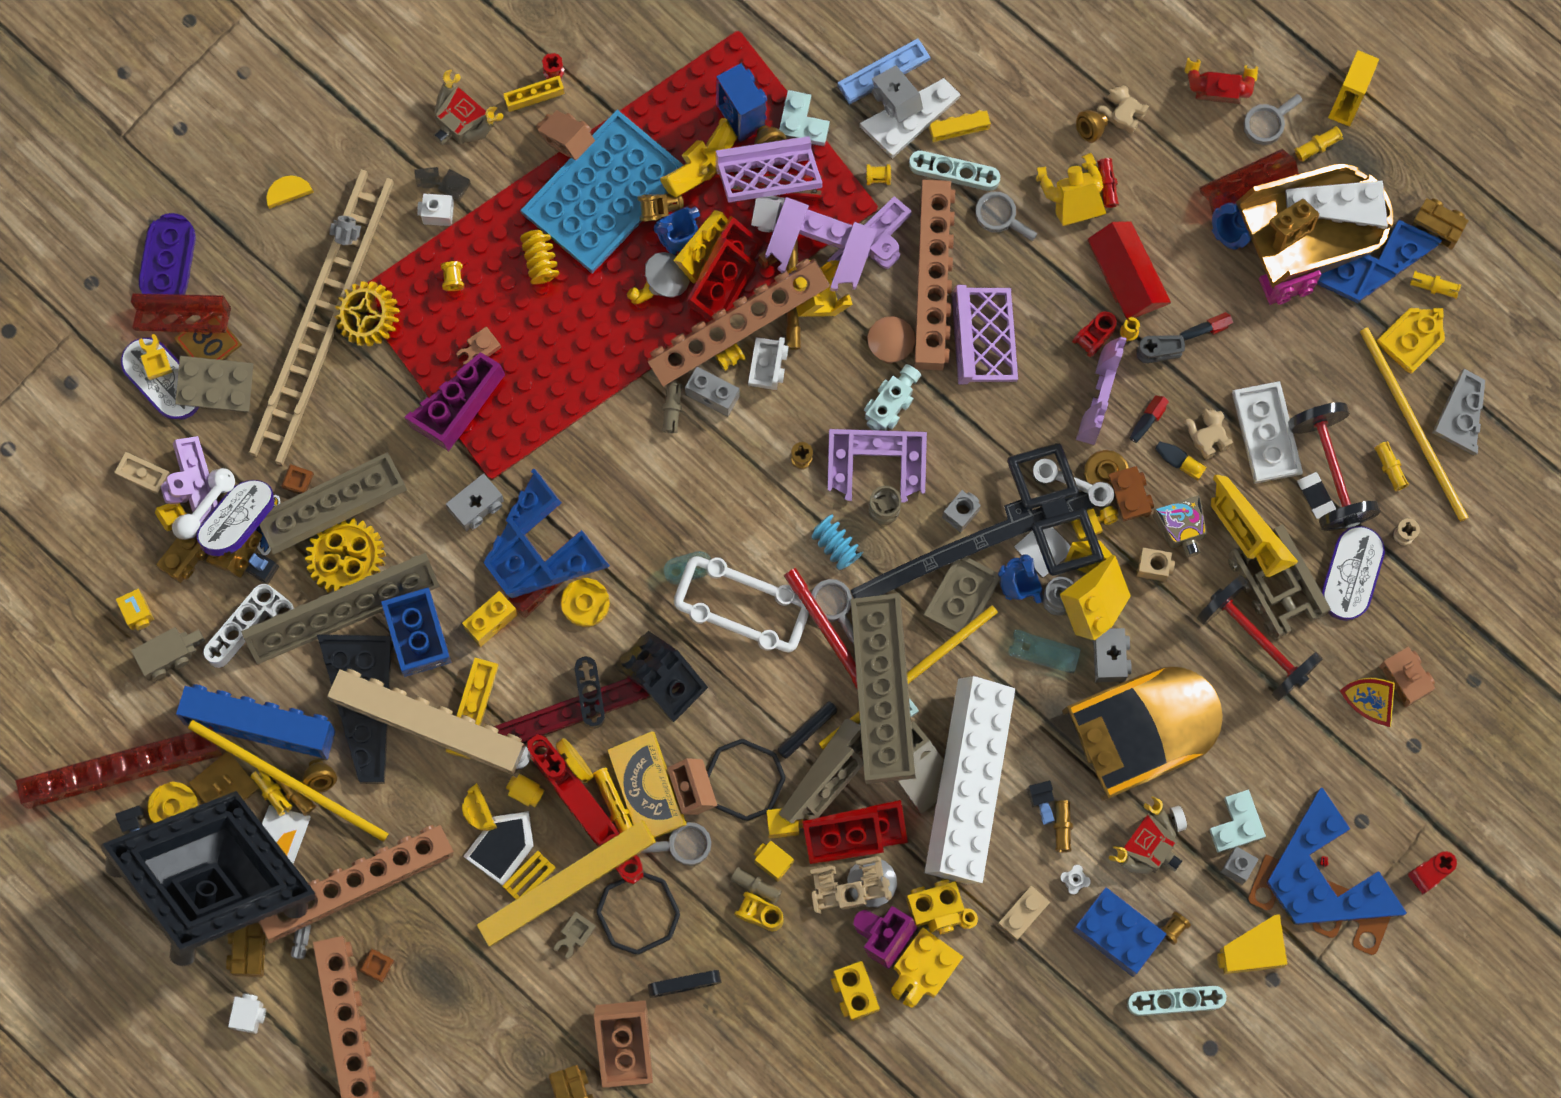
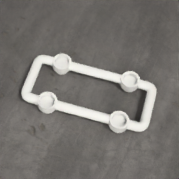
M695 556L689 559L674 596L675 607L681 612L689 614L690 619L694 623L701 624L707 621L758 641L760 648L765 651H770L774 648L783 652L794 651L798 646L809 616V612L789 585H782L778 588L728 568L726 562L721 558L708 560ZM696 566L706 569L707 574L711 578L718 579L724 576L775 597L776 602L780 605L786 606L793 603L800 606L801 610L789 642L779 640L776 632L772 630H766L761 633L713 614L704 603L690 605L683 602Z

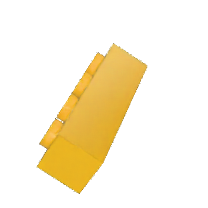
M556 76L503 93L508 112L564 95L565 92L560 76Z
M979 110L973 114L966 113L960 117H949L943 121L935 120L930 123L929 131L932 142L989 130L991 123L987 110Z

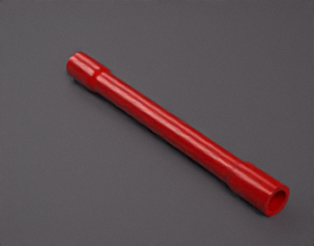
M796 568L790 570L783 576L804 604L858 690L855 660L808 590V586Z

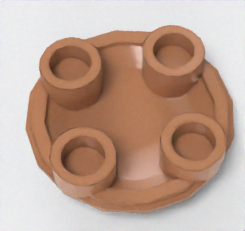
M894 316L884 317L876 321L870 328L867 342L873 355L886 364H893L907 358L913 351L915 333L910 324L905 320Z

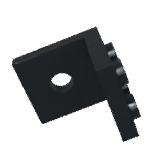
M650 631L641 636L637 643L628 652L624 653L614 665L619 672L641 686L673 722L708 688L677 649ZM680 682L678 691L672 693L673 686Z

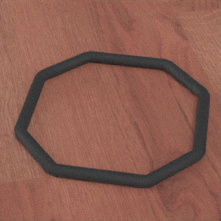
M739 739L721 746L715 751L707 769L708 777L712 773L720 752L740 744L772 756L781 777L766 809L745 816L719 804L714 807L739 819L749 821L766 814L767 810L773 809L785 782V773L775 752L745 739Z
M643 872L644 878L662 884L675 911V916L667 936L638 950L615 942L601 911L609 890L625 883L626 881L623 879L604 888L596 910L610 944L615 948L635 955L670 940L673 937L680 917V910L666 881Z

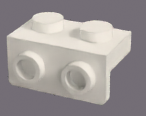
M756 337L748 386L777 390L778 383H783L785 369L781 368L782 360H787L789 347L784 345L785 338L780 337L779 341Z

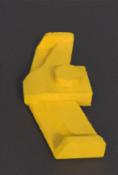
M721 118L718 127L706 145L703 141L697 140L682 154L687 164L660 178L662 185L669 194L678 197L702 182L710 180L717 173L716 151L730 149L738 138L727 119Z

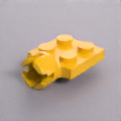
M922 927L893 967L899 974V978L891 989L892 995L899 1000L905 990L909 992L902 1004L911 1008L916 1006L924 995L935 998L961 962L963 956Z

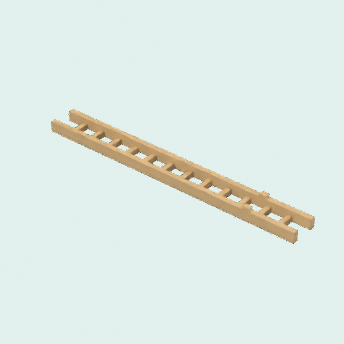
M361 169L343 216L353 217L357 223L368 226L362 241L358 239L357 241L353 240L351 244L359 247L354 262L336 257L341 244L336 243L333 239L249 453L252 456L257 457L264 438L282 444L275 461L283 466L333 340L337 325L340 320H336L334 317L340 314V311L335 308L336 305L321 301L319 298L325 285L342 290L340 297L344 298L346 297L344 290L349 289L352 291V284H355L394 185L392 179H386L379 198L369 193H362L368 173ZM359 199L376 205L371 219L353 214ZM333 263L351 269L345 284L328 278ZM340 300L338 301L337 306L342 305V302ZM316 307L334 312L328 327L311 322ZM308 328L325 334L320 349L302 343ZM299 350L316 355L311 371L293 365ZM290 372L308 378L302 393L285 387ZM281 394L299 399L294 415L276 409ZM273 416L290 421L285 437L267 431Z

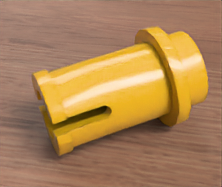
M1130 317L1128 321L1125 320L1120 329V335L1127 338L1126 341H1133L1139 335L1140 323L1136 318Z

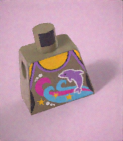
M1199 495L1155 509L1153 518L1171 549L1183 546L1187 558L1201 553L1197 541L1204 539L1206 527Z

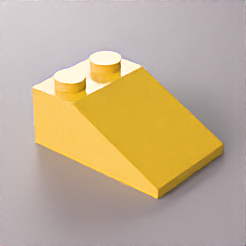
M1115 555L1108 557L1060 593L1075 635L1091 640H1096L1112 628L1131 597Z

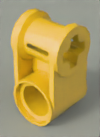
M744 892L743 896L745 898L739 910L734 913L736 917L771 932L777 931L783 926L784 919L780 908L752 893ZM776 913L779 916L778 922L768 924L765 921L767 914Z

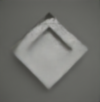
M438 167L414 170L417 187L428 189L441 184Z
M449 169L438 187V192L444 195H451L453 200L460 202L471 181Z

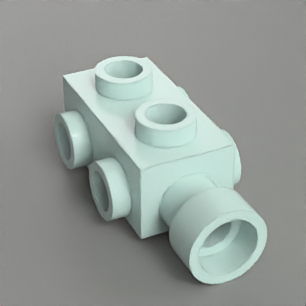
M905 364L900 371L901 376L898 379L892 376L889 381L884 380L878 389L880 394L877 399H871L864 409L866 412L865 419L868 421L866 424L869 428L876 431L880 429L886 431L888 427L890 429L895 427L900 419L897 414L902 408L907 410L914 399L911 397L913 391L911 385L915 384L921 377V373L917 369ZM896 388L901 393L893 395L891 391ZM884 408L887 413L881 415L878 413V409Z

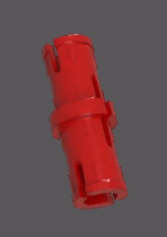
M1103 158L1100 161L1098 160L1097 164L1103 180L1104 208H1114L1119 206L1116 191L1118 182L1114 176L1112 159Z

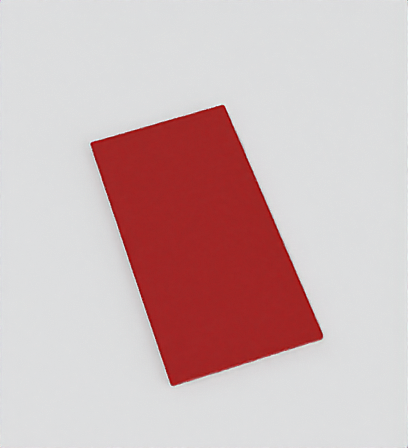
M735 31L619 111L685 165L687 163L682 154L697 140L703 141L706 145L718 127L721 118H725L716 104V76L742 63L746 70L750 69L755 78L754 84L757 89L761 88L767 97L765 126L777 129L780 128L788 91L740 31ZM607 119L593 128L590 134L593 135ZM757 134L742 142H739L737 138L731 148L755 145L754 142ZM827 141L825 146L811 144V150L819 174L824 175L822 201L790 199L809 205L808 210L852 226L854 222L860 224L877 212L878 206L830 144ZM561 152L553 155L367 282L368 285L372 281L377 283V286L380 284L385 286V291H391V298L397 300L393 307L398 308L400 311L394 314V317L398 318L399 321L392 323L391 326L395 327V331L388 330L390 338L385 340L428 398L435 394L444 382H449L457 375L456 372L464 366L463 362L468 360L469 356L463 355L458 359L457 352L470 347L467 343L469 338L487 326L500 343L501 348L490 355L489 358L501 365L505 376L459 437L460 441L489 479H495L651 370L648 359L651 357L650 353L660 346H663L665 349L672 344L671 340L682 333L686 336L693 332L691 328L702 321L706 324L711 321L689 308L688 297L695 285L691 281L686 291L679 296L653 295L652 298L640 304L632 303V300L627 297L630 289L635 287L640 291L644 288L647 282L645 276L646 262L657 253H669L666 250L667 247L663 246L660 242L658 234L654 232L653 227L658 220L642 221L593 274L550 239L545 243L553 244V248L547 252L555 253V257L549 261L557 262V266L552 268V270H558L559 275L546 283L531 284L532 278L529 277V269L526 265L527 260L524 257L525 251H523V243L520 237L526 232L540 229L521 214V209L570 159V157ZM806 160V161H800V162H796V163H799V164L805 166L809 161ZM785 164L774 165V167L780 170L785 166ZM790 168L787 172L799 173L800 171ZM718 173L710 180H706L681 194L684 202L683 208L688 207L692 209L697 207L700 216L695 218L698 230L713 211L716 210L723 212L727 219L730 216L734 217L763 242L753 259L757 265L736 300L743 296L746 298L751 297L755 294L754 290L765 283L769 286L776 282L774 278L781 274L778 267L782 263L777 261L766 269H762L758 263L759 254L767 250L774 230L772 232H763L758 230L757 226L751 225L756 198L728 203L723 183ZM799 234L797 237L798 263L806 258L810 259L829 244ZM450 261L461 262L463 268L460 272L461 281L464 283L463 289L458 291L443 290L444 271L441 269L442 263ZM376 297L375 302H378L377 310L382 313L381 304ZM365 312V313L367 314V316H369V315L374 316V315H375V314H372V313H369V312ZM380 321L375 322L374 325L377 326Z

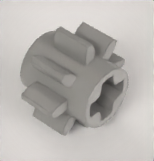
M339 216L337 220L331 223L329 234L335 235L334 241L336 243L351 245L353 240L357 241L361 226L355 225L356 220L353 217Z

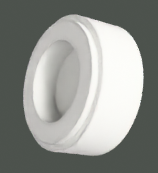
M1180 806L1170 808V816L1176 832L1186 830L1187 822Z

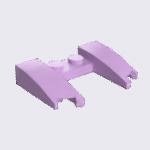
M786 197L765 257L768 258L773 254L782 263L778 270L783 273L786 270L798 235H804L844 250L830 290L837 291L838 284L852 283V290L856 289L877 230L856 222L852 226L808 210L809 205Z
M1119 337L1112 340L1101 351L1095 374L1100 375L1096 386L1100 393L1098 399L1093 397L1091 407L1082 417L1076 437L1078 441L1095 445L1127 338Z
M829 429L828 491L835 488L846 494L845 500L852 501L853 455L901 457V503L908 501L906 496L919 490L921 494H924L927 432Z

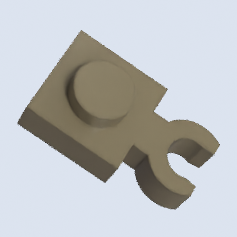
M575 911L561 931L566 938L558 941L554 950L558 952L560 947L567 946L569 951L565 958L567 960L570 959L574 953V945L577 944L582 948L595 930L596 925Z

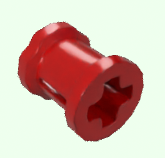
M556 53L545 55L542 60L544 77L550 79L560 76L561 79L564 75L562 57Z

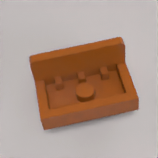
M1137 466L1108 475L1123 522L1144 515L1145 518L1151 516V509L1154 508V503L1151 495H1146L1144 486H1147L1143 472L1139 473Z

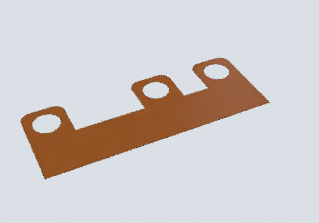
M1267 854L1265 855L1248 898L1251 904L1265 910L1273 908L1276 896L1266 882L1274 871L1279 859ZM1326 880L1337 897L1349 890ZM1262 887L1267 888L1271 892V900L1265 904L1258 902L1255 897L1256 891ZM1391 916L1353 920L1360 923L1353 940V946L1370 955L1376 954ZM1335 921L1336 925L1331 931L1323 930L1320 927V923H1313V929L1318 933L1333 938L1337 936L1342 921ZM1365 932L1372 933L1376 938V943L1371 948H1365L1360 944V936Z

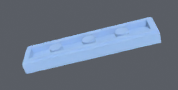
M916 39L839 81L837 86L850 105L872 93V89H874L872 78L895 65L903 74H906L930 61V56L920 40Z

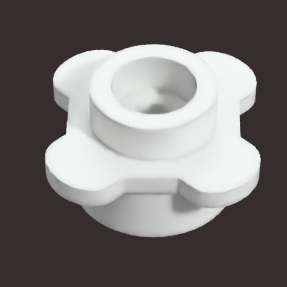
M1074 865L1071 871L1063 872L1060 877L1061 881L1068 888V892L1072 895L1077 894L1081 888L1090 885V878L1084 875L1082 872L1083 868L1080 865ZM1076 877V878L1078 879V881H1077V882H1074V881H1073V878Z

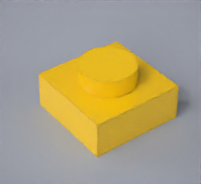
M180 503L165 504L157 507L155 510V515L166 531L172 530L173 522L177 517L187 514Z

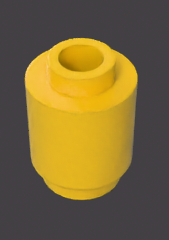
M519 774L518 777L512 776L506 787L509 790L508 796L528 807L530 805L536 807L545 791L540 788V784L522 774Z

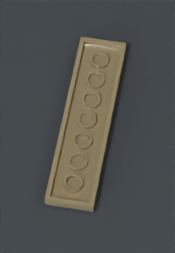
M426 553L398 565L390 566L377 574L367 576L356 583L346 585L330 594L322 595L316 600L299 605L295 609L283 614L275 615L271 619L252 625L241 632L258 665L318 639L317 634L328 635L384 611L381 601L428 587L431 591L440 586Z
M900 593L851 599L866 784L915 779L916 771Z

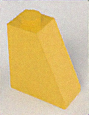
M1357 50L1329 114V119L1349 127L1351 126L1379 58Z
M1280 914L1272 916L1220 949L1221 953L1217 954L1218 966L1220 969L1223 968L1224 974L1284 968L1288 965Z

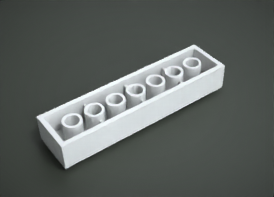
M975 676L958 679L925 867L926 874L963 884L983 883L1015 688Z

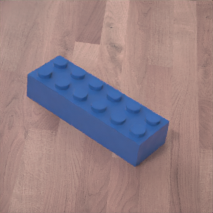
M193 684L192 687L184 686L176 713L184 725L189 726L191 721L195 720L217 733L328 760L336 731L331 722L327 721V717L319 714H313V717L303 715V711L295 708H289V711L279 709V705L265 702V705L257 704L255 699L241 696L240 699L233 698L231 693L217 690L216 693L209 692L206 687Z

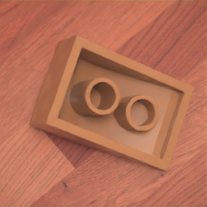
M646 1000L595 1005L594 1021L602 1088L653 1083Z

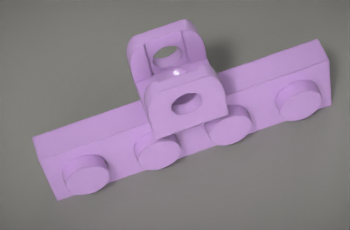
M895 196L865 224V226L877 230L867 258L870 256L872 260L885 269H889L900 258L899 245L890 235L912 215L911 210ZM839 249L828 259V262L831 260H841L844 250Z
M198 436L177 439L173 442L181 472L170 474L161 485L166 503L179 504L189 500L192 512L196 510L211 490L208 484L209 472ZM217 499L200 519V524L206 520L218 505Z

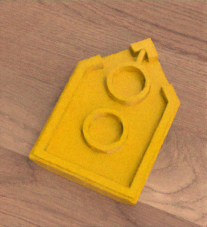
M1409 308L1376 342L1406 372L1412 374L1445 341L1443 308Z

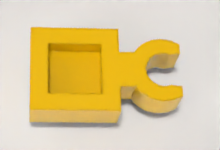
M155 334L151 335L153 339L151 345H145L143 339H139L142 350L147 352V354L141 355V359L149 380L172 373L165 349H158L159 340Z

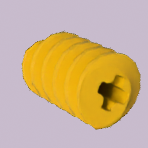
M532 230L520 237L523 243V251H525L524 257L527 260L526 265L529 269V277L532 278L531 284L546 283L559 275L558 270H552V268L557 266V262L549 261L555 257V253L547 252L553 248V244L545 243L551 239V236L543 234L541 230Z

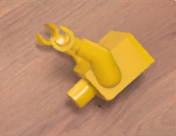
M1092 153L1081 157L1086 161L1082 163V166L1085 170L1088 169V173L1082 174L1080 166H1072L1068 168L1069 178L1059 180L1057 187H1054L1052 181L1047 177L1046 166L1037 168L1038 175L1036 176V181H1041L1040 185L1046 199L1056 203V216L1063 226L1106 214L1099 193L1103 188V180Z

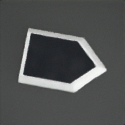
M529 811L494 816L493 819L497 828L489 831L483 830L463 857L503 886L534 847Z

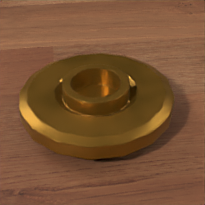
M1102 450L1089 457L1085 464L1084 476L1089 484L1094 485L1098 482H1104L1111 485L1108 475L1129 467L1122 455L1114 451Z

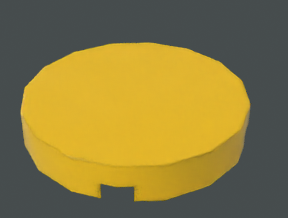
M581 578L580 580L573 581L563 591L561 597L562 612L566 619L576 626H594L602 622L608 614L610 607L609 594L605 587L597 580Z
M562 738L556 743V749L561 755L565 753L564 758L567 766L584 783L590 781L593 778V774L580 754L566 739Z
M168 782L157 787L150 795L147 805L149 817L153 823L198 806V800L194 792L183 783Z

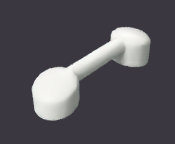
M1040 459L1035 463L1033 474L1038 481L1051 483L1057 480L1065 483L1062 472L1055 461ZM1074 477L1078 489L1088 493L1091 503L1095 506H1107L1113 501L1114 490L1108 483L1098 482L1092 485Z
M221 468L213 470L209 474L208 484L211 488L210 492L192 514L181 515L174 520L172 530L177 538L184 540L194 538L201 526L200 519L220 493L229 492L234 488L235 478L230 470Z

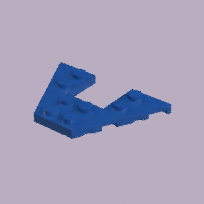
M1398 220L1379 260L1370 255H1365L1347 264L1321 273L1322 275L1317 284L1353 302L1359 303L1439 246L1442 240Z
M534 468L531 471L533 475L525 491L520 492L518 502L512 507L506 519L507 525L501 537L497 536L493 549L488 553L484 561L485 566L510 598L610 566L582 530L544 561L525 534L562 502Z
M1323 787L1318 790L1266 883L1294 925L1406 915L1407 912L1379 871L1337 897L1310 857L1312 853L1350 830Z

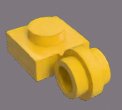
M1113 506L1100 510L1101 515L1099 517L1096 516L1094 509L1087 510L1096 535L1103 531L1100 523L1104 522L1105 525H1110L1119 520L1117 517L1119 513ZM1080 520L1072 521L1071 523L1078 540L1086 539Z
M965 909L961 913L957 912L935 918L928 923L930 933L939 931V934L942 935L954 931L953 927L958 924L964 929H971L976 926L978 916L974 910ZM965 916L970 918V922L966 921Z

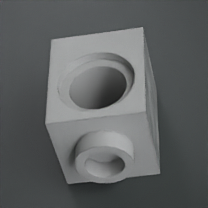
M961 490L944 510L942 518L961 533L979 512L981 507L979 499L972 493L968 492L966 494ZM960 505H965L968 507L969 512L967 514H960L956 508Z
M1236 847L1231 852L1221 873L1243 885L1259 859Z

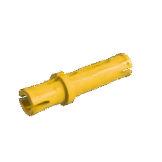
M602 768L595 771L593 777L611 813L610 819L613 823L615 822L621 834L632 827L628 817L630 813L628 809L624 808L607 771L608 769Z

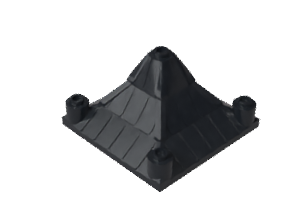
M237 791L102 843L101 851L106 856V872L112 877H123L131 887V890L170 941V959L178 966L192 964L196 958L197 947L221 938L228 933L240 930L247 925L259 922L266 917H271L283 911L290 918H301L306 915L309 902L315 900V891Z

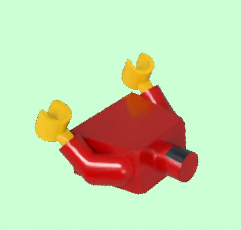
M1187 58L1184 71L1188 74L1190 89L1196 92V99L1240 104L1241 98H1249L1253 94L1254 84L1258 76V66L1254 69L1247 68L1248 65H1245L1243 78L1241 75L1219 72L1200 74L1201 61L1197 59L1196 62H1192L1190 58Z

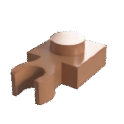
M486 326L467 340L470 347L459 350L457 358L468 355V360L463 362L465 366L480 352L489 357L499 350L501 345Z

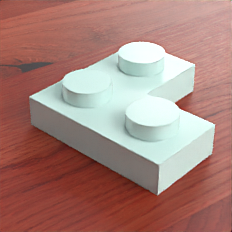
M788 90L779 130L786 135L787 139L809 136L811 144L825 146L830 121L807 117L811 95Z
M1249 790L1225 797L1224 800L1232 821L1209 829L1217 853L1266 837Z

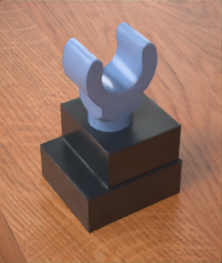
M253 553L248 561L250 565L246 569V573L268 585L278 570L279 565L262 554Z
M1051 781L1028 786L1026 790L1032 807L1039 806L1043 825L1052 823L1054 817L1049 803L1054 801Z
M138 805L115 813L122 833L128 834L143 828L140 819L145 818V813L141 806Z

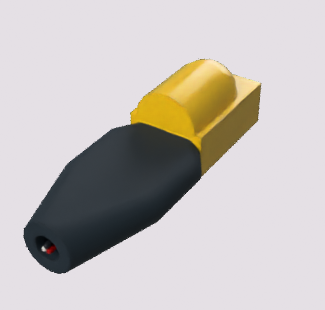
M1160 441L1155 448L1167 463L1175 468H1180V470L1197 481L1207 468L1175 445Z

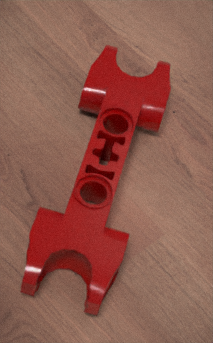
M539 734L527 741L532 761L546 780L554 787L557 795L593 842L600 847L619 835L612 821L579 778L565 764L563 758L550 741ZM540 747L547 749L542 755L535 754V751ZM554 766L556 770L560 771L556 773L554 770L551 771V768ZM637 855L615 868L624 881L633 885L644 877L642 863ZM629 864H634L638 867L633 873H627L624 869Z

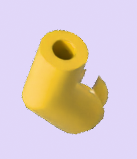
M646 282L644 288L640 291L635 287L630 289L627 297L632 300V303L640 304L652 298L654 294L651 293L650 285Z

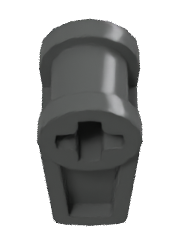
M1181 335L1146 336L1141 340L1136 350L1137 358L1147 364L1180 358L1185 351L1184 338Z

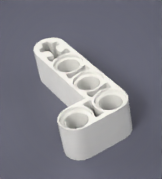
M267 584L258 585L204 648L205 658L214 667L220 668L225 666L245 643L241 631L248 629L252 625L262 623L267 616L272 618L278 615L279 610L282 608H289L290 610L295 608L289 600ZM263 593L271 594V598L267 602L259 601ZM247 612L255 613L251 621L243 620V616ZM233 630L239 631V635L235 640L227 639L229 632ZM222 641H224V643L228 646L227 649L224 645L222 646ZM214 651L220 652L221 656L218 658L213 656L212 653Z

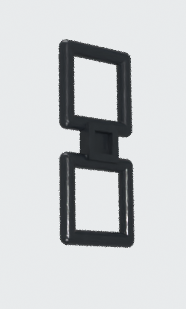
M1055 443L1010 456L1007 459V463L1024 508L1029 510L1040 507L1044 520L1032 524V530L1049 575L1055 576L1102 562L1104 555L1087 511L1081 508L1070 512L1065 501L1067 498L1077 496L1079 489L1062 445ZM1055 454L1067 488L1031 499L1018 464ZM1079 519L1092 554L1056 565L1043 530Z

